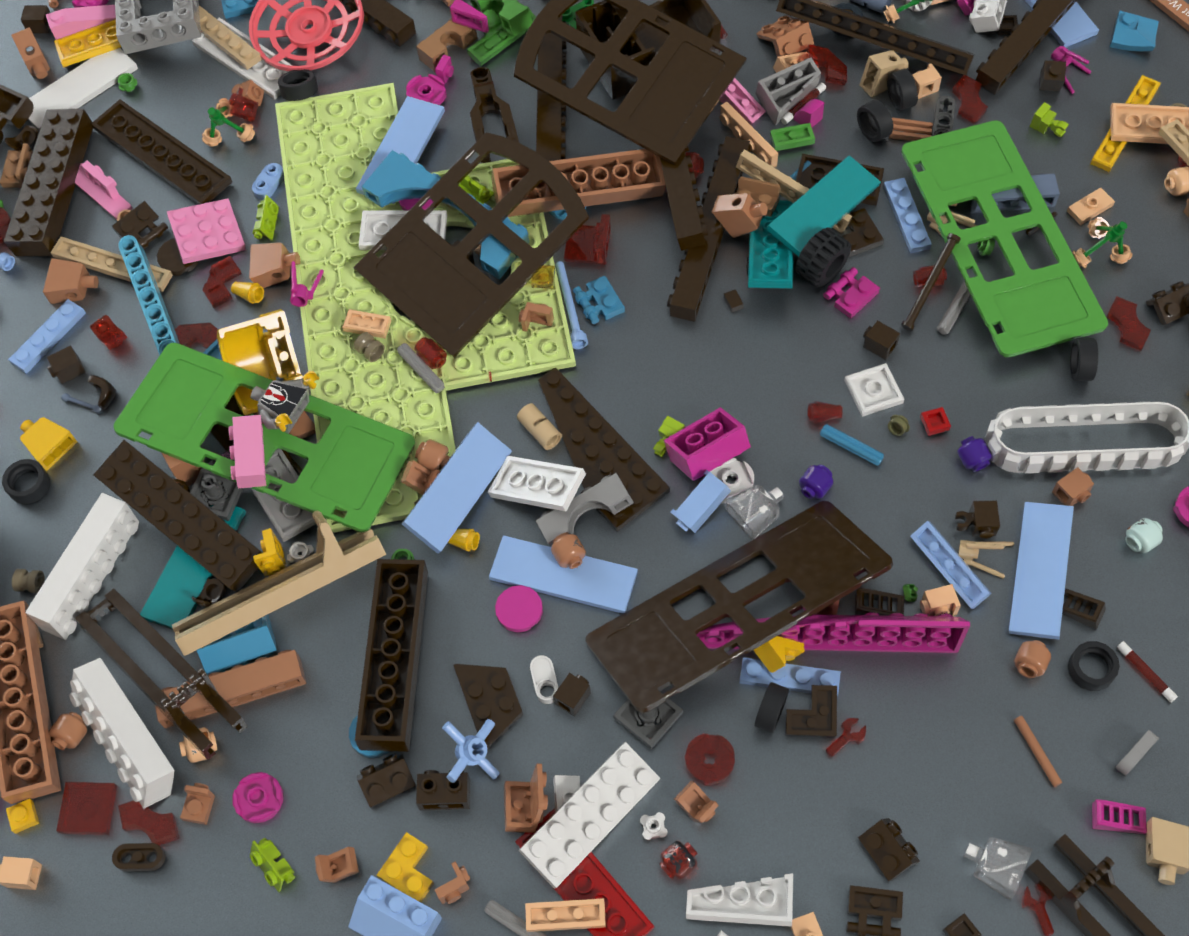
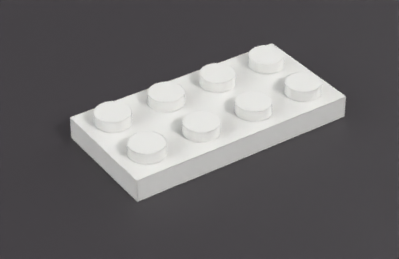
M409 210L363 211L359 249L371 250ZM433 210L424 219V222L445 240L447 211ZM383 246L380 250H387V248Z
M507 456L489 488L488 494L491 498L566 512L586 473L583 468Z

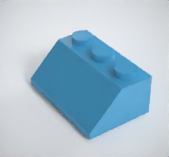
M267 614L196 651L206 674L209 675L214 672H225L227 668L235 665H246L250 660L258 657H268L274 651H277Z

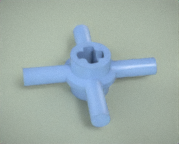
M487 719L476 736L468 735L464 737L450 721L443 725L442 729L457 743L455 755L458 761L446 776L450 782L455 783L467 765L474 766L478 764L492 779L499 776L500 772L485 758L487 745L484 740L495 726L492 720Z

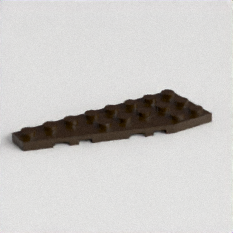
M553 368L538 379L539 386L551 410L555 424L562 434V440L574 467L583 468L586 473L581 483L583 489L593 487L600 483L605 476L617 473L634 503L615 515L608 510L596 508L616 532L670 492V487L557 368Z

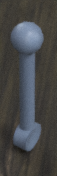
M64 393L61 396L63 401H71L90 408L96 414L103 412V409L98 405L94 406L72 398L68 393Z

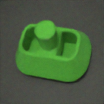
M904 584L903 592L905 599L908 602H915L918 597V588L914 584Z

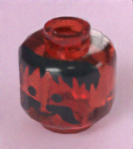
M676 840L660 854L661 862L659 865L672 880L675 877L682 880L697 867L698 863L695 856L698 853L689 842L684 845L681 841Z

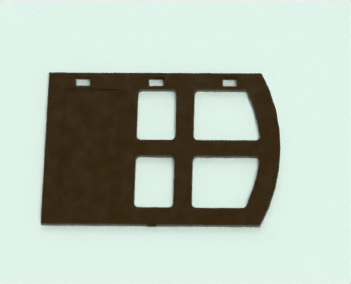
M579 0L549 1L537 15L521 43L516 59L514 77L675 165L747 58L639 0H605L627 12V15L608 41L601 43L558 19ZM657 18L667 22L666 26L656 22ZM641 22H646L669 35L647 66L620 53ZM547 33H552L595 57L573 88H568L534 69L537 54ZM712 47L721 51L722 54L719 56L712 52ZM609 67H615L637 80L614 112L587 98Z
M486 132L353 268L455 358L589 219V216L573 186L547 159L521 143ZM476 152L479 156L472 163H469L467 160ZM489 153L507 158L529 169V172L491 210H487L459 186V183ZM541 182H544L562 204L567 217L538 247L533 248L507 227L503 221ZM431 199L433 203L424 210L422 206ZM444 199H449L477 223L457 246H451L424 222V219ZM488 236H493L522 261L517 269L500 285L494 283L468 260L469 255ZM385 246L387 250L380 257L375 255Z

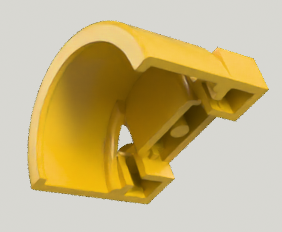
M279 309L261 314L259 318L217 330V340L222 361L273 381L277 380V377L283 378V381L303 378L289 335L290 329L284 310ZM240 386L236 389L234 397L242 413L249 415L258 412V401L251 399L252 390Z

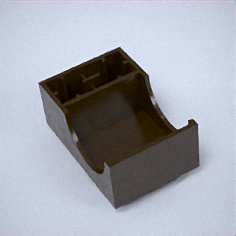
M603 0L575 11L576 29L601 43H606L627 15V12ZM658 0L649 5L720 43L721 22L706 0ZM659 18L656 20V22L663 26L667 24V22ZM641 22L620 53L647 66L669 35L646 22ZM712 47L711 51L720 56V51ZM581 50L589 64H591L595 57ZM609 67L600 79L612 100L627 95L637 82L635 78L615 67Z

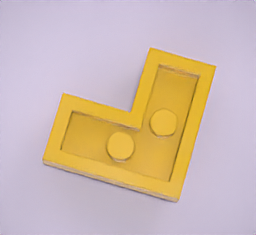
M406 832L378 872L377 877L406 895L422 902L434 882L414 868L427 851L428 846Z

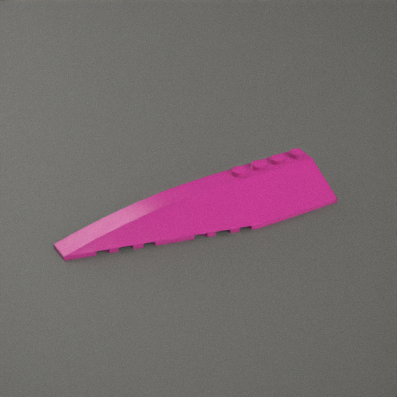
M867 613L865 615H812L799 621L797 625L778 636L804 643V650L958 653L970 628V621L961 617H953L951 614H941L939 616H928L924 613L915 614L914 616H904L901 613H892L889 616L879 615L878 613ZM759 618L756 620L758 622H764L769 618ZM734 622L712 625L700 631L697 636L708 649H718L742 635L743 632Z

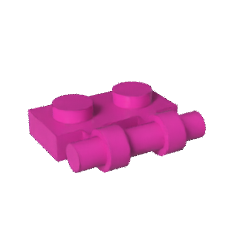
M855 267L844 271L840 275V279L836 283H831L823 294L827 300H830L833 296L838 299L835 301L834 307L850 319L880 291V287L864 275L859 280H856L854 277L858 274V270ZM845 285H848L850 288L846 292L841 290Z

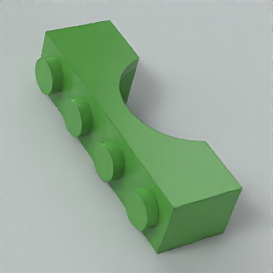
M470 0L472 7L481 13L491 9L499 14L504 30L514 37L528 29L533 23L531 18L532 12L529 7L522 5L517 0Z

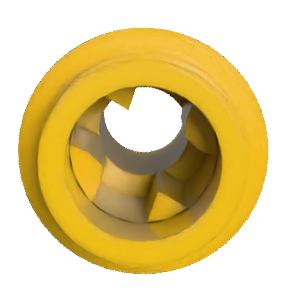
M235 281L231 286L233 294L252 304L261 302L264 297V288L259 283Z
M457 529L448 543L469 552L477 549L480 535L474 529Z

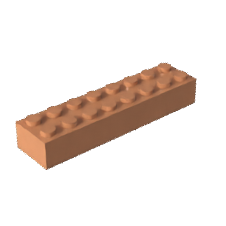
M646 149L549 161L573 186L584 207L663 196L666 188L660 157ZM521 165L492 169L491 180L496 205L529 172V169ZM541 182L507 217L564 210V208L547 184Z
M24 600L0 607L1 798L10 804L61 791L55 747L51 743L53 739L49 734L51 721L36 625L25 613L29 605Z

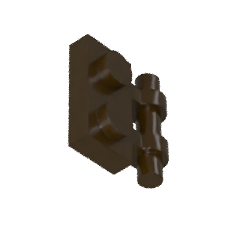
M143 201L113 224L112 229L120 238L127 235L135 237L145 250L151 241L155 238L159 239L164 235L163 232L168 229V226L165 222L156 226L154 222L159 219V216ZM148 228L150 232L144 237H141L139 234L143 230Z
M850 885L848 914L858 915V923L847 921L846 932L857 933V936H901V928L891 927V919L900 921L902 919L903 892ZM867 916L882 918V925L867 924Z

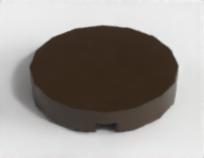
M175 238L166 241L157 253V262L160 267L170 270L174 276L183 275L182 273L186 271L189 273L199 262L183 264Z

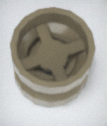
M368 332L359 335L354 343V349L358 353L364 354V357L369 362L377 361L385 350V346L380 341H375L374 337Z
M16 569L12 577L13 590L16 592L28 590L30 593H38L45 582L43 571L32 570L28 572L26 569Z

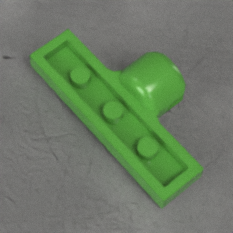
M488 9L483 14L487 16L489 31L488 33L483 32L485 36L468 48L467 54L481 67L524 35L528 29L514 37L504 30L499 15L494 10ZM533 13L531 17L532 21H534L536 18V16Z

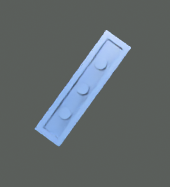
M905 178L884 182L883 188L910 254L931 249V241Z
M67 299L8 360L12 365L27 374L86 312L83 308Z
M930 521L925 522L910 536L946 580L953 584L954 589L971 609L977 607L992 594Z
M743 657L740 684L768 688L770 682L788 688L789 691L811 694V685L837 686L838 697L841 671L786 664L784 667L771 673L761 660Z

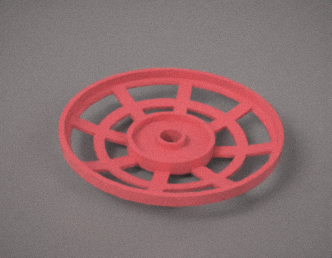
M259 0L252 11L249 21L250 40L254 49L261 54V58L277 69L285 71L307 69L311 71L322 68L343 56L357 40L364 22V10L361 0H354L358 10L349 15L339 0H324L327 1L324 8L312 5V0H289L284 5H280L275 0ZM304 1V7L295 10L293 13L288 11L294 5ZM269 5L276 11L271 20L269 31L258 30L260 17ZM336 6L341 12L342 17L331 20L329 12ZM282 16L287 19L285 30H276ZM359 18L352 37L347 43L342 42L347 33L348 23ZM308 25H313L310 29H305ZM343 25L337 39L330 36L332 28ZM288 37L291 44L282 49L276 38ZM258 38H270L278 54L269 59L262 51ZM325 42L331 45L324 51L315 54V47ZM298 47L307 49V56H297L291 53ZM335 48L340 49L330 57L315 63V59L327 55ZM285 57L295 61H307L306 65L290 66L278 62Z

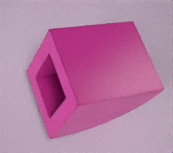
M811 99L795 113L794 120L800 125L810 123L813 128L823 118L824 102L818 99Z

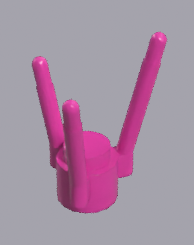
M1059 46L1051 54L1053 61L1066 62V67L1072 63L1087 74H1091V70L1078 62L1089 64V61L1069 51L1066 47ZM1065 76L1064 84L1070 93L1074 94L1075 91Z
M294 261L291 262L292 287L290 302L292 305L303 307L307 305L308 300L313 299L314 292L324 270L321 269L310 291H308L305 285L297 284L296 263Z

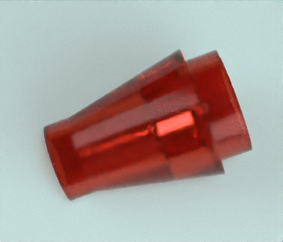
M818 401L809 403L807 409L808 420L814 421V423L841 419L843 414L841 405Z

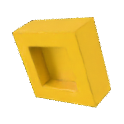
M30 798L6 808L11 831L15 834L39 824L34 802Z

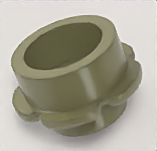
M892 415L890 417L888 429L892 434L901 436L910 430L906 417L902 415Z

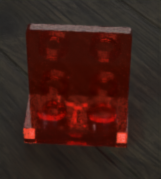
M602 214L601 222H597L596 226L582 225L566 242L564 261L606 265L611 234L610 215Z

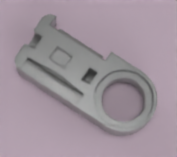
M1148 730L1115 768L1126 776L1157 742L1159 737Z

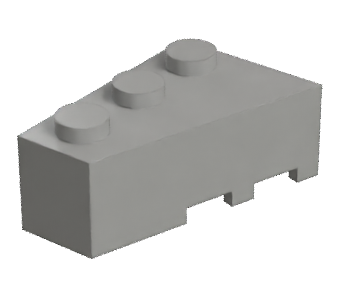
M808 58L758 81L755 95L775 126L786 113L791 112L818 86L821 71L813 59Z

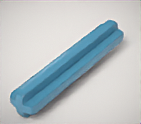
M825 424L821 430L820 435L875 465H880L884 458L883 453L828 424Z

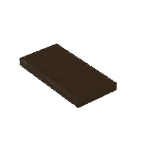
M802 153L796 182L811 189L842 161ZM810 161L812 164L803 171L804 163ZM860 164L882 183L884 168ZM881 183L860 203L877 206Z

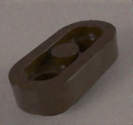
M155 843L122 844L112 854L113 864L121 871H154L159 869L165 861L164 850ZM153 854H156V859L153 862H150V857ZM131 855L130 861L125 863V857Z

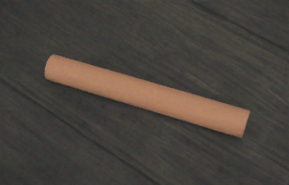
M1019 716L1014 719L1015 724L1052 786L1057 787L1063 782L1024 717Z

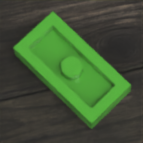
M810 123L770 130V138L776 151L815 144V136Z

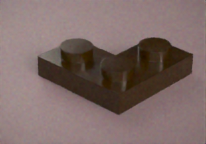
M865 208L849 213L852 218L848 226L852 232L842 235L851 244L849 257L883 245L884 239Z
M811 685V710L786 709V735L836 737L837 686Z

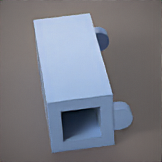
M708 470L704 472L706 475L680 507L677 510L672 509L671 511L678 519L676 524L686 532L690 529L696 533L731 492L727 485Z

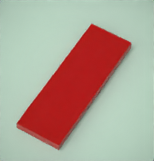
M555 808L543 817V822L538 824L536 832L555 813ZM525 832L515 843L521 848L535 833ZM592 852L554 889L563 901L604 898L606 927L587 928L592 936H646L655 928Z

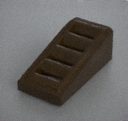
M858 588L855 594V615H865L867 613H878L879 615L887 616L892 613L904 615V596ZM864 599L868 600V606H864ZM874 600H878V608L873 607ZM883 601H887V610L883 609ZM892 602H897V612L892 611Z
M1065 588L1064 596L1067 599L1064 603L1062 614L1088 627L1097 629L1106 610L1105 602ZM1074 600L1076 601V604L1074 608L1071 609L1069 607L1072 601ZM1085 605L1084 611L1080 612L1081 606ZM1092 609L1095 610L1093 616L1089 615Z

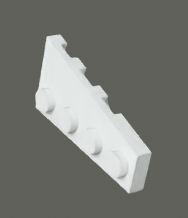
M793 873L785 874L781 878L772 879V877H766L756 882L746 883L741 881L735 882V885L722 887L721 885L687 891L686 919L792 927Z

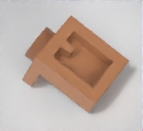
M194 783V786L185 785L184 791L187 793L180 819L207 825L215 795L209 790L207 785L201 783Z

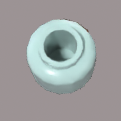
M1142 518L1127 528L1125 541L1134 552L1147 553L1162 542L1163 530L1158 522Z

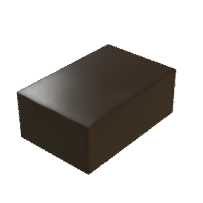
M736 289L724 293L723 298L731 313L743 309L744 304Z

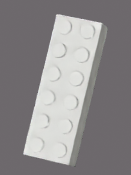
M101 493L25 612L43 631L67 640L68 636L75 631L77 626L75 618L88 610L91 599L99 592L106 575L112 571L116 559L124 552L129 538L138 529L139 520L126 502Z
M98 658L73 669V676L70 681L72 693L69 695L74 707H79L84 723L87 726L90 725L93 729L96 742L99 745L102 744L106 749L105 754L111 764L114 763L118 768L117 772L123 783L127 782L133 800L135 802L139 801L144 809L170 796L175 770L102 659Z

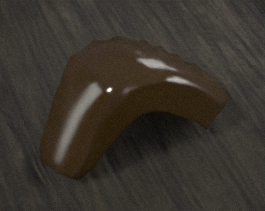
M26 125L20 134L13 138H5V142L16 151L22 150L23 143H28L30 148H32L36 144L39 130L31 125Z
M90 375L88 383L95 388L102 389L98 406L105 410L115 398L116 389L104 378Z
M208 579L198 597L192 596V600L201 608L209 607L222 600L227 586L219 579Z

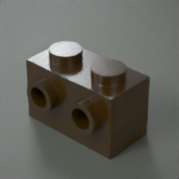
M427 770L424 771V774H417L416 805L419 810L470 809V777L468 772L462 771L455 783L450 782L446 778L449 773Z

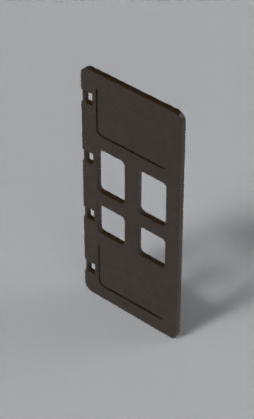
M821 501L590 632L586 636L585 641L634 708L641 713L648 712L664 703L669 697L676 693H681L732 663L739 656L751 652L797 625L804 618L814 615L862 587V584L889 571L893 567L892 557L831 502ZM760 554L764 555L777 568L736 593H731L718 580L722 575ZM864 572L867 573V575H865L864 577L860 578L859 580L856 578L857 576H859L860 574H862V573H864ZM786 582L792 583L805 596L802 600L764 622H758L744 608ZM698 589H703L716 603L689 620H683L671 606ZM800 609L804 610V612L800 613L799 615L795 617L792 616L793 613L799 611ZM724 618H730L743 634L716 650H709L697 634ZM737 646L739 647V650L735 651L734 653L730 655L727 654L728 651L734 649ZM670 685L674 687L669 691L665 692L664 694H661L660 692Z

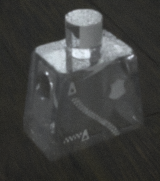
M755 485L726 500V511L748 537L754 540L778 518L780 508L777 503L784 499V495L778 487L767 493L761 485Z
M990 837L984 848L969 842L964 857L978 863L973 874L974 877L1011 900L1016 895L1032 849Z

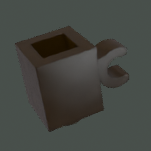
M997 500L973 501L969 513L965 511L956 512L955 519L965 521V523H958L956 530L965 531L971 525L972 537L979 536L980 538L987 539L996 536L1000 528Z

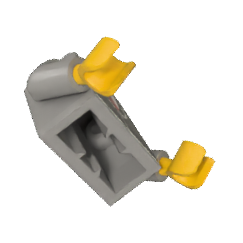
M308 371L303 378L297 380H274L266 390L258 386L254 387L251 399L258 401V412L267 429H280L282 432L290 433L310 402L309 390L307 388L315 389L317 384L314 381L320 379L314 371Z

